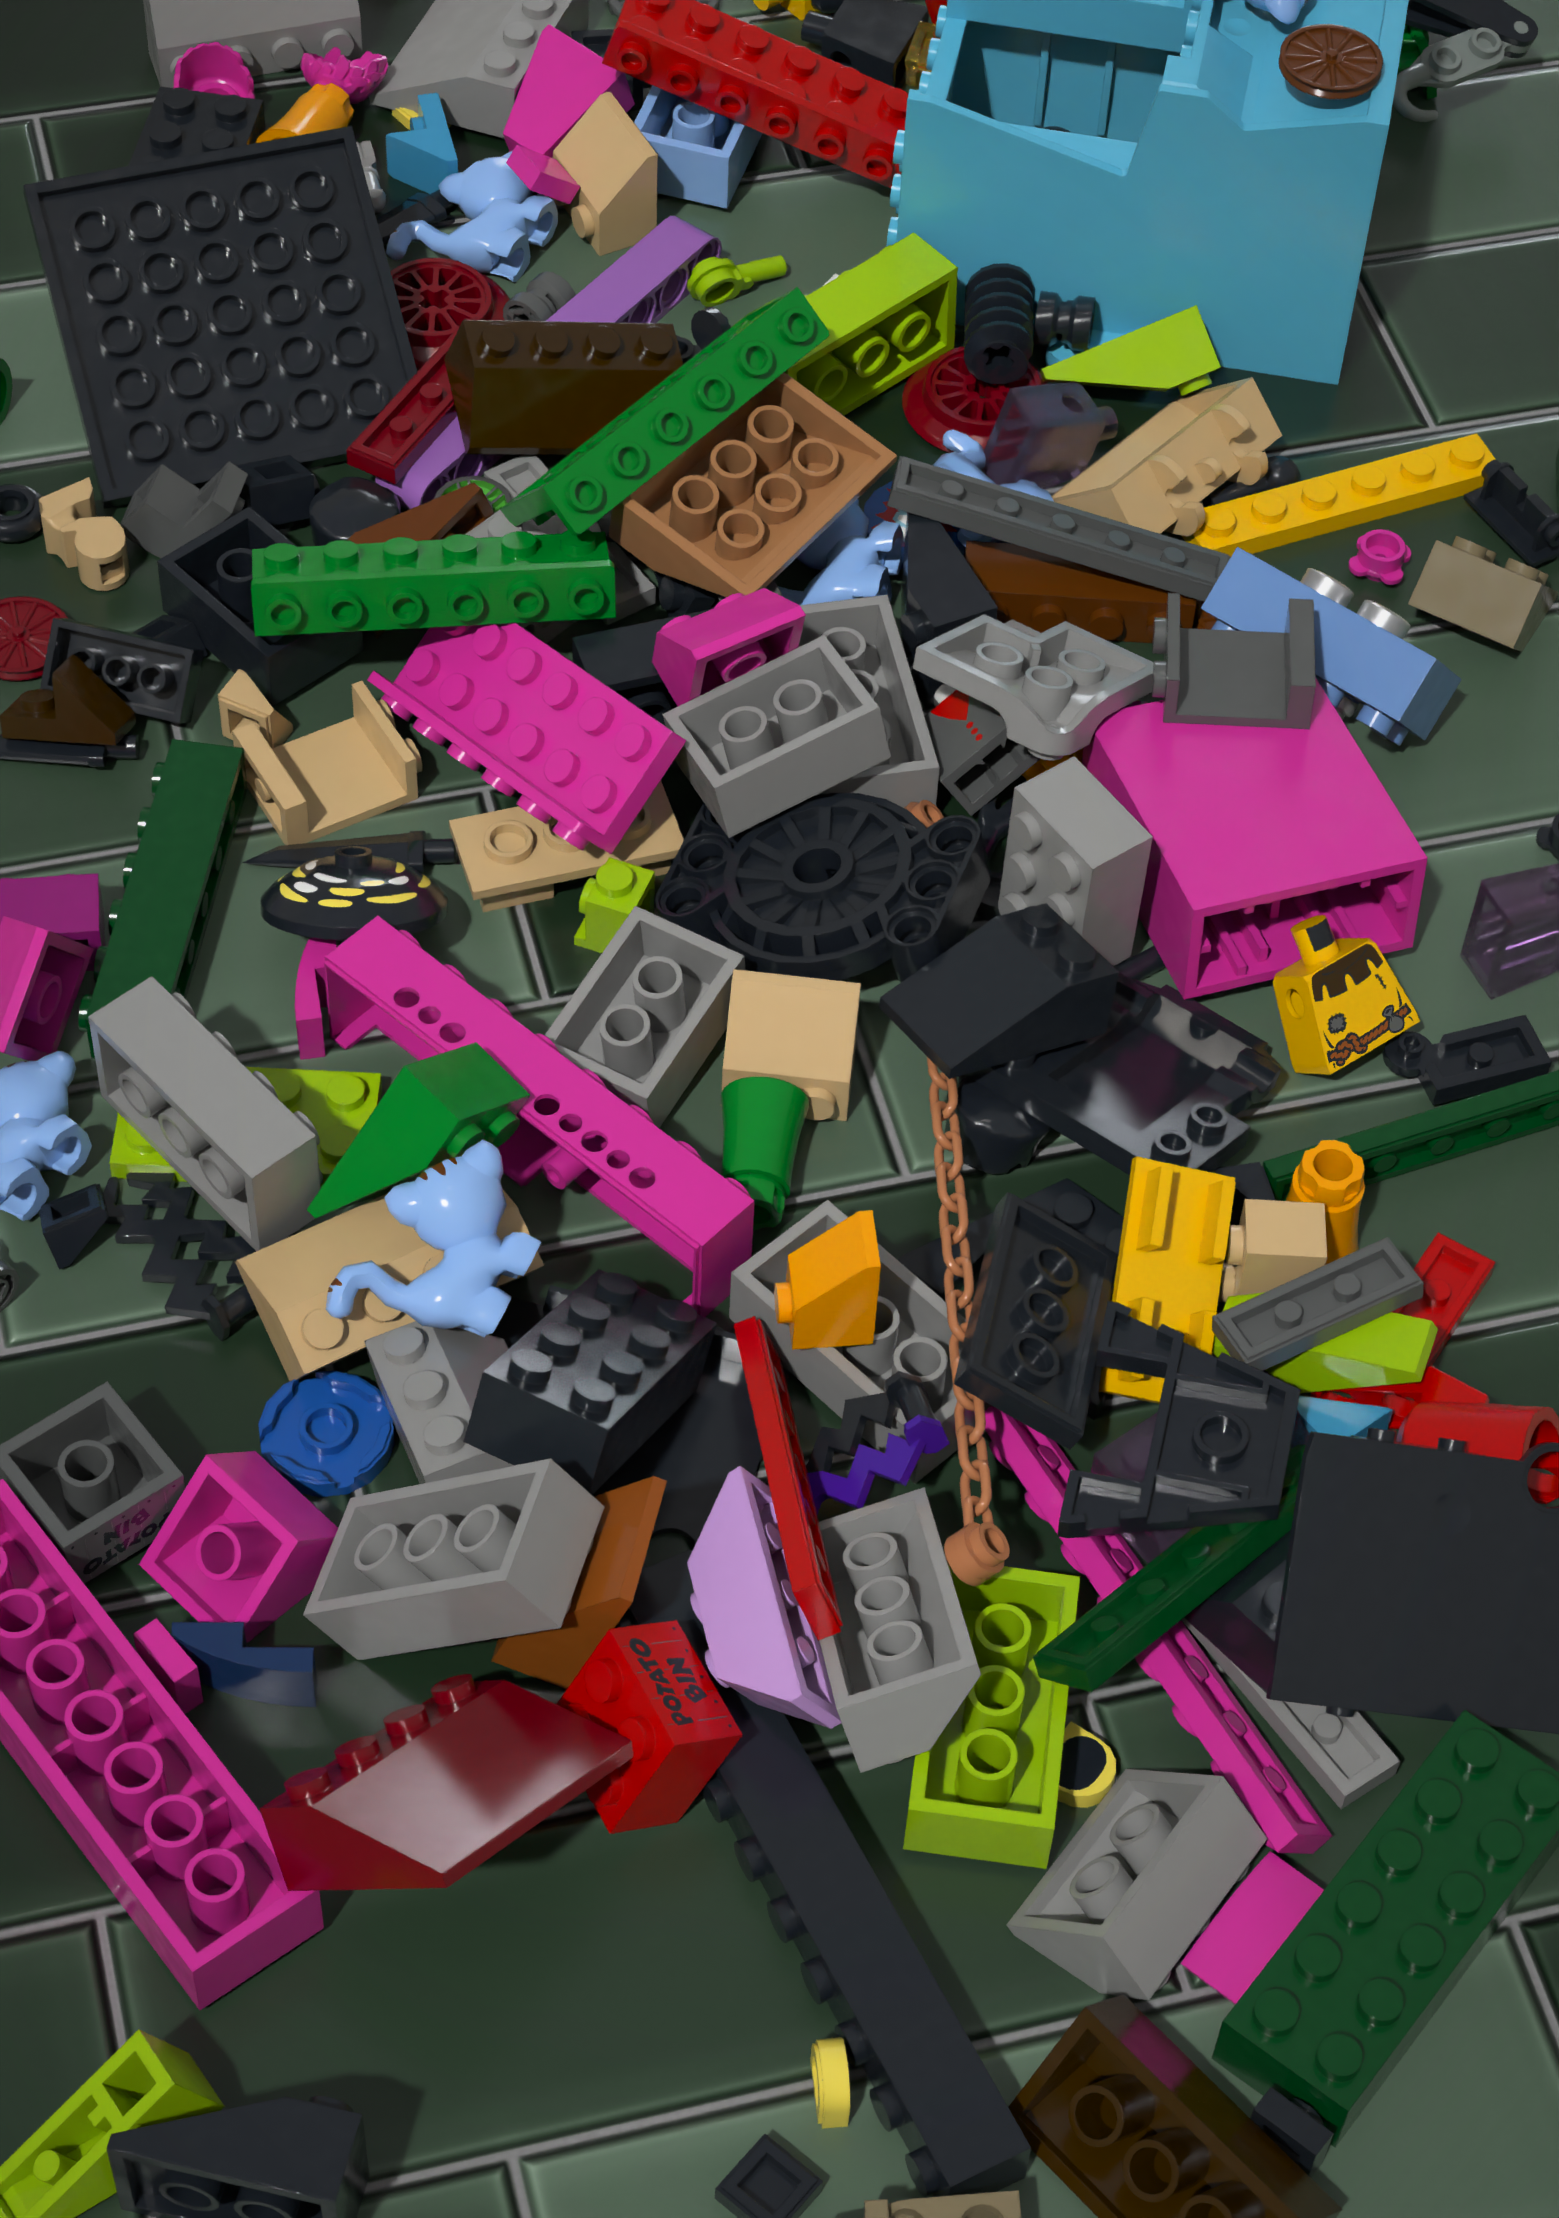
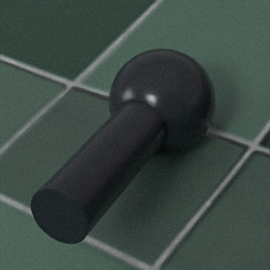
M1285 456L1269 457L1267 473L1259 481L1250 486L1242 482H1236L1213 491L1202 500L1203 507L1300 482L1299 469L1291 459Z

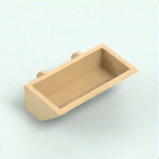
M1253 377L1192 392L1184 396L1180 395L1051 497L1056 503L1161 534L1164 531L1188 537L1200 529L1205 521V510L1202 503L1199 502L1225 481L1235 483L1242 482L1250 486L1265 476L1268 470V458L1266 453L1262 451L1280 438L1282 434Z

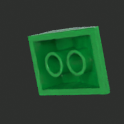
M477 1042L404 1065L306 1210L316 1219L390 1191L394 1186L417 1179L421 1172L447 1158L462 1156L468 1148L481 1140L490 1142L495 1147L501 1146L517 1130L520 1119L516 1115L528 1100L530 1094Z

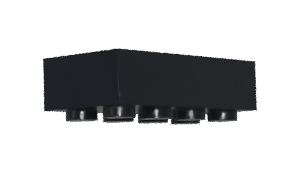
M53 618L40 689L53 691V672L71 655H75L135 713L176 723H189L192 719L205 650L67 618Z

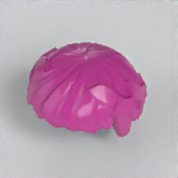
M219 42L198 44L195 48L190 47L176 63L173 88H185L192 91L237 95L255 99L253 78L248 68L243 66L244 63L240 53L233 51L227 45L222 46Z
M333 47L324 58L322 56L318 57L317 54L304 53L301 58L300 67L305 80L311 87L315 84L327 85L333 83L341 87L349 95L350 104H356L367 99L378 87L387 74L388 62L386 56L373 54L370 51H366L360 59L350 61L344 55H341V50L338 47Z

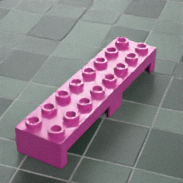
M376 916L325 956L324 971L330 1038L345 1050L350 1049L377 1028L418 1061L477 1042L530 1094V1097L516 1115L520 1119L517 1130L505 1143L497 1147L502 1156L503 1173L521 1187L523 1185L526 1186L542 1171L547 1180L558 1189H564L574 1180L693 1272L692 1294L682 1302L692 1306L697 1311V1314L706 1317L730 1295L731 1272L752 1257L755 1200L751 1198L741 1183L733 1178H724L704 1163L692 1146L684 1141H675L659 1129L643 1109L636 1105H628L606 1088L603 1081L589 1069H580L560 1054L555 1044L548 1037L540 1033L534 1034L513 1018L504 1004L496 999L486 998L469 985L464 976L454 966L450 964L443 965L424 951L409 932L405 930L398 931L381 917Z

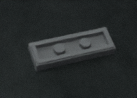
M1386 1237L1212 1316V1331L1231 1357L1263 1371L1422 1298L1424 1283L1391 1240Z

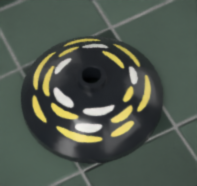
M347 846L336 849L335 856L306 862L276 880L261 896L260 910L264 921L282 931L312 938L347 940L376 916L381 917L398 931L405 930L410 934L431 928L447 916L448 897L434 880L405 863L392 858L372 855V850L367 847Z

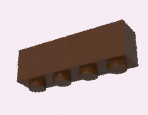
M966 541L965 560L997 605L996 620L1006 623L1013 619L1040 633L1066 621L1105 640L1152 643L1154 617L1166 618L1168 593H1174L1015 544ZM1181 594L1180 628L1192 629L1196 599Z

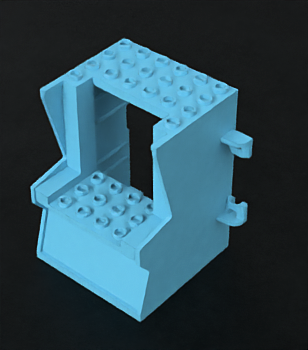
M947 0V6L940 5L935 31V37L937 38H931L926 69L931 72L922 71L919 89L909 90L905 130H898L895 139L893 163L899 164V172L902 173H895L893 177L890 207L896 208L898 217H891L886 247L895 244L914 232L958 267L955 325L964 326L965 287L971 276L983 267L992 264L1009 263L1021 267L1030 275L1033 281L1034 329L1041 291L1058 293L1063 302L1074 300L1078 296L1096 298L1089 349L1197 305L1221 367L1338 385L1389 130L1409 0H1309L1305 7L1300 10L1296 21L1289 25L1280 22L1270 12L1253 7L1246 0ZM1335 24L1355 29L1365 34L1379 47L1383 56L1380 79L1371 90L1353 98L1325 99L1309 95L1292 86L1283 77L1279 69L1278 62L1283 41L1292 32L1309 25ZM1057 126L1065 128L1070 132L1044 129V127ZM1057 340V343L1052 347L1046 348V366L1055 364L1083 351L1071 350L1067 344Z

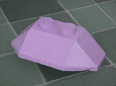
M739 1466L728 1473L687 1562L694 1593L690 1596L691 1605L697 1618L703 1624L709 1647L705 1652L707 1667L721 1686L733 1688L757 1705L832 1729L839 1725L841 1720L836 1709L820 1641L817 1640L792 1591L770 1487Z

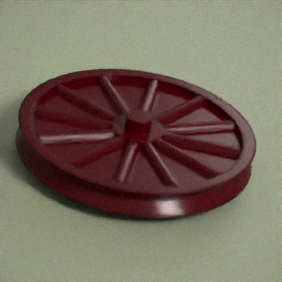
M27 596L9 597L0 600V679L21 681L43 675L53 618L68 619L59 607L49 601Z

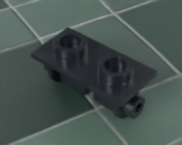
M1492 460L1487 463L1481 472L1484 478L1483 486L1464 494L1463 499L1531 567L1559 556V514H1556L1536 493L1530 496L1527 495L1528 485L1514 472V468L1510 463H1501L1498 460Z

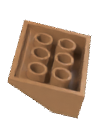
M784 372L611 510L609 537L654 571L724 597L736 593L748 595L766 588L896 463L897 455Z

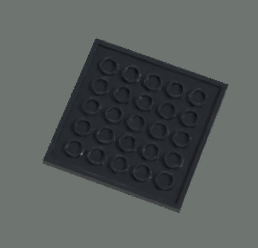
M352 126L23 185V194L104 509L129 504L134 492L161 464L201 489L229 461L237 466L291 455L306 469L347 461L346 449L417 373Z

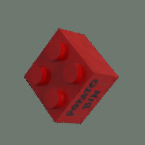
M677 1620L610 1628L557 1703V1705L632 1741L633 1757L586 1790L588 1798L594 1804L609 1834L677 1823L743 1735Z

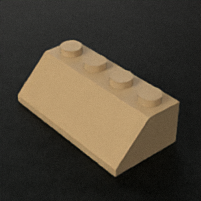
M503 1190L507 1206L498 1224L496 1234L501 1240L512 1232H523L530 1235L517 1205ZM387 1194L235 1261L289 1381L301 1379L366 1349L364 1340L415 1322L406 1313L386 1306L369 1288L358 1290L350 1315L338 1319L331 1317L326 1310L328 1288L343 1266L372 1260L394 1279L408 1285L419 1275L437 1266L443 1259L444 1251L434 1249L422 1241L412 1227L400 1224L388 1210L384 1198ZM538 1251L524 1276L544 1266ZM501 1275L496 1287L500 1288L524 1276L519 1275L515 1279Z

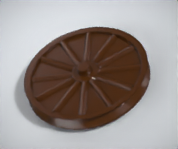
M1315 24L1297 29L1285 38L1280 48L1278 64L1283 77L1298 90L1325 99H1347L1362 95L1377 84L1381 76L1383 56L1374 41L1355 29L1335 24Z

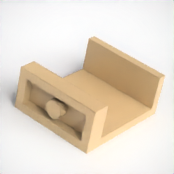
M363 681L351 684L354 717L280 746L271 748L254 722L232 730L234 747L244 749L247 787L285 845L308 843L418 799L417 773L421 772L423 768L418 749L410 738L402 739L395 728L394 718L387 703L383 699L376 701Z

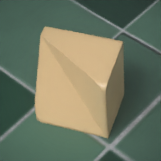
M237 670L218 694L222 735L233 740L232 730L254 722L270 747L274 748L282 745L293 732V724L274 710L244 670Z

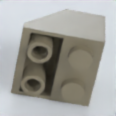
M1456 536L1452 546L1438 540L1435 541L1408 604L1522 652L1554 604L1559 592L1545 586L1549 577L1548 574L1511 558H1508L1504 568L1495 565L1493 562L1497 553Z

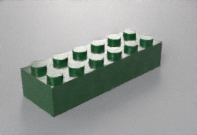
M1464 1709L1224 2018L1211 2059L1263 2096L1272 2087L1287 2099L1297 2098L1311 2106L1322 2118L1324 2127L1334 2133L1330 2144L1336 2148L1559 1847V1772Z

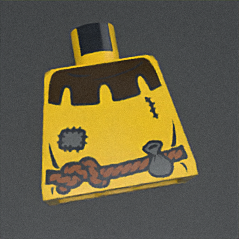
M1325 915L1308 918L1291 928V933L1302 959L1276 973L1272 983L1295 1073L1331 1075L1420 1022L1417 1012L1377 944L1370 938H1339L1335 940Z

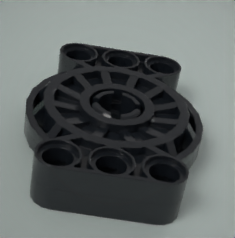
M829 793L813 796L728 838L710 810L703 803L656 894L655 903L661 918L744 955L745 969L748 971L837 981L872 970L891 959L898 980L903 982L965 938L990 883L992 873L980 827L974 819L964 815H951L942 818L926 829L909 810L887 799L861 793Z

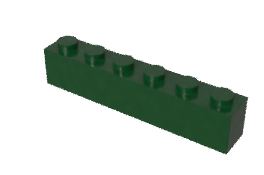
M172 739L165 763L157 762L154 767L152 776V796L154 799L151 807H143L140 812L137 830L140 844L137 853L129 852L125 860L123 871L125 892L123 898L114 899L110 908L108 928L111 937L108 947L99 946L97 950L93 973L96 985L93 995L85 994L80 1004L78 1026L80 1032H87L91 1059H95L88 1016L151 976L170 994L177 992L185 999L187 997L248 789L243 748Z

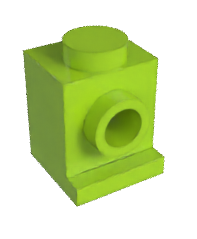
M609 857L607 862L597 870L596 879L589 878L583 888L579 901V912L585 914V918L574 936V945L602 953L635 906L654 914L655 871Z

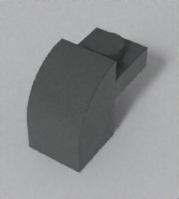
M229 461L199 489L161 464L134 492L120 524L124 529L125 537L149 553L163 558L241 512L245 500L239 497L248 474Z

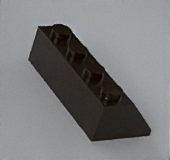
M463 320L444 358L466 454L569 455L683 365L673 324Z
M1124 1994L1086 2006L1008 2106L1031 2146V2150L1098 2218H1336L1343 2210Z

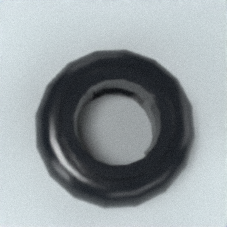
M4 484L0 486L1 542H20L31 538L41 530L42 521L38 499L42 496L31 487L20 484ZM7 511H21V513L13 516L1 515Z

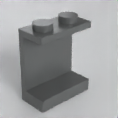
M1168 593L1166 618L1154 617L1152 653L1163 654V661L1154 660L1152 676V697L1163 698V723L1292 729L1310 728L1316 688L1314 601L1312 599L1289 598L1285 632L1278 633L1180 628V593Z

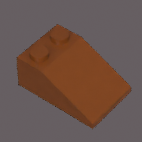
M652 1476L594 1496L605 1507L593 1537V1546L586 1557L575 1587L571 1607L564 1618L561 1628L498 1638L492 1662L567 1690L610 1628H615L633 1602L666 1487V1480Z

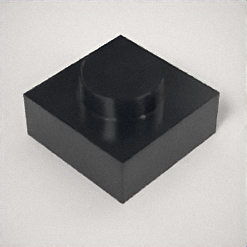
M1270 2087L1254 2107L1250 2119L1312 2178L1324 2161L1334 2133L1324 2127L1322 2118L1311 2106L1297 2098L1287 2099Z

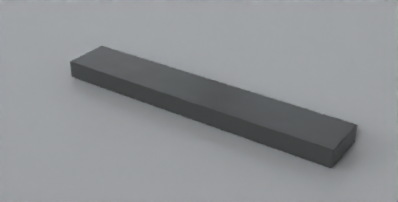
M904 456L899 457L887 506L1174 593H1180L1181 595L1204 602L1231 556L1225 553Z

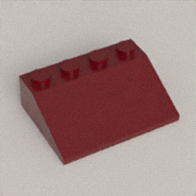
M461 1674L435 1684L431 1688L433 1697L422 1704L407 1706L387 1715L383 1719L385 1728L374 1735L359 1737L337 1747L334 1751L336 1759L326 1766L309 1769L290 1777L284 1783L286 1791L259 1809L288 1891L448 1888L633 1757L632 1741L506 1680L474 1682L472 1675Z

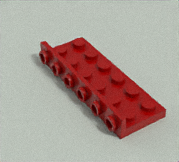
M696 0L624 1L602 64L886 187H892L895 173H902L899 172V164L893 163V152L897 131L905 130L908 98L906 91L885 84L860 73L852 67L844 66L812 52L804 46L796 45L764 31L756 25L748 24Z

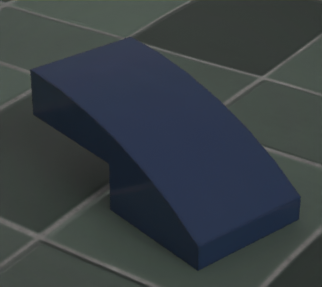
M172 1622L171 1636L197 1665L200 1683L224 1693L258 1702L285 1706L316 1707L318 1681L314 1647H247L244 1622Z

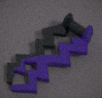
M901 1371L896 1372L885 1380L884 1393L845 1400L841 1429L821 1427L810 1459L806 1464L817 1515L822 1502L829 1498L857 1509L863 1508L875 1475L906 1486L922 1453H937L950 1444L941 1422L936 1420L928 1403L930 1399L920 1377ZM895 1408L902 1410L907 1421L904 1425L906 1440L888 1433L885 1453L860 1444L867 1420L891 1429ZM834 1451L854 1457L848 1478L830 1473Z

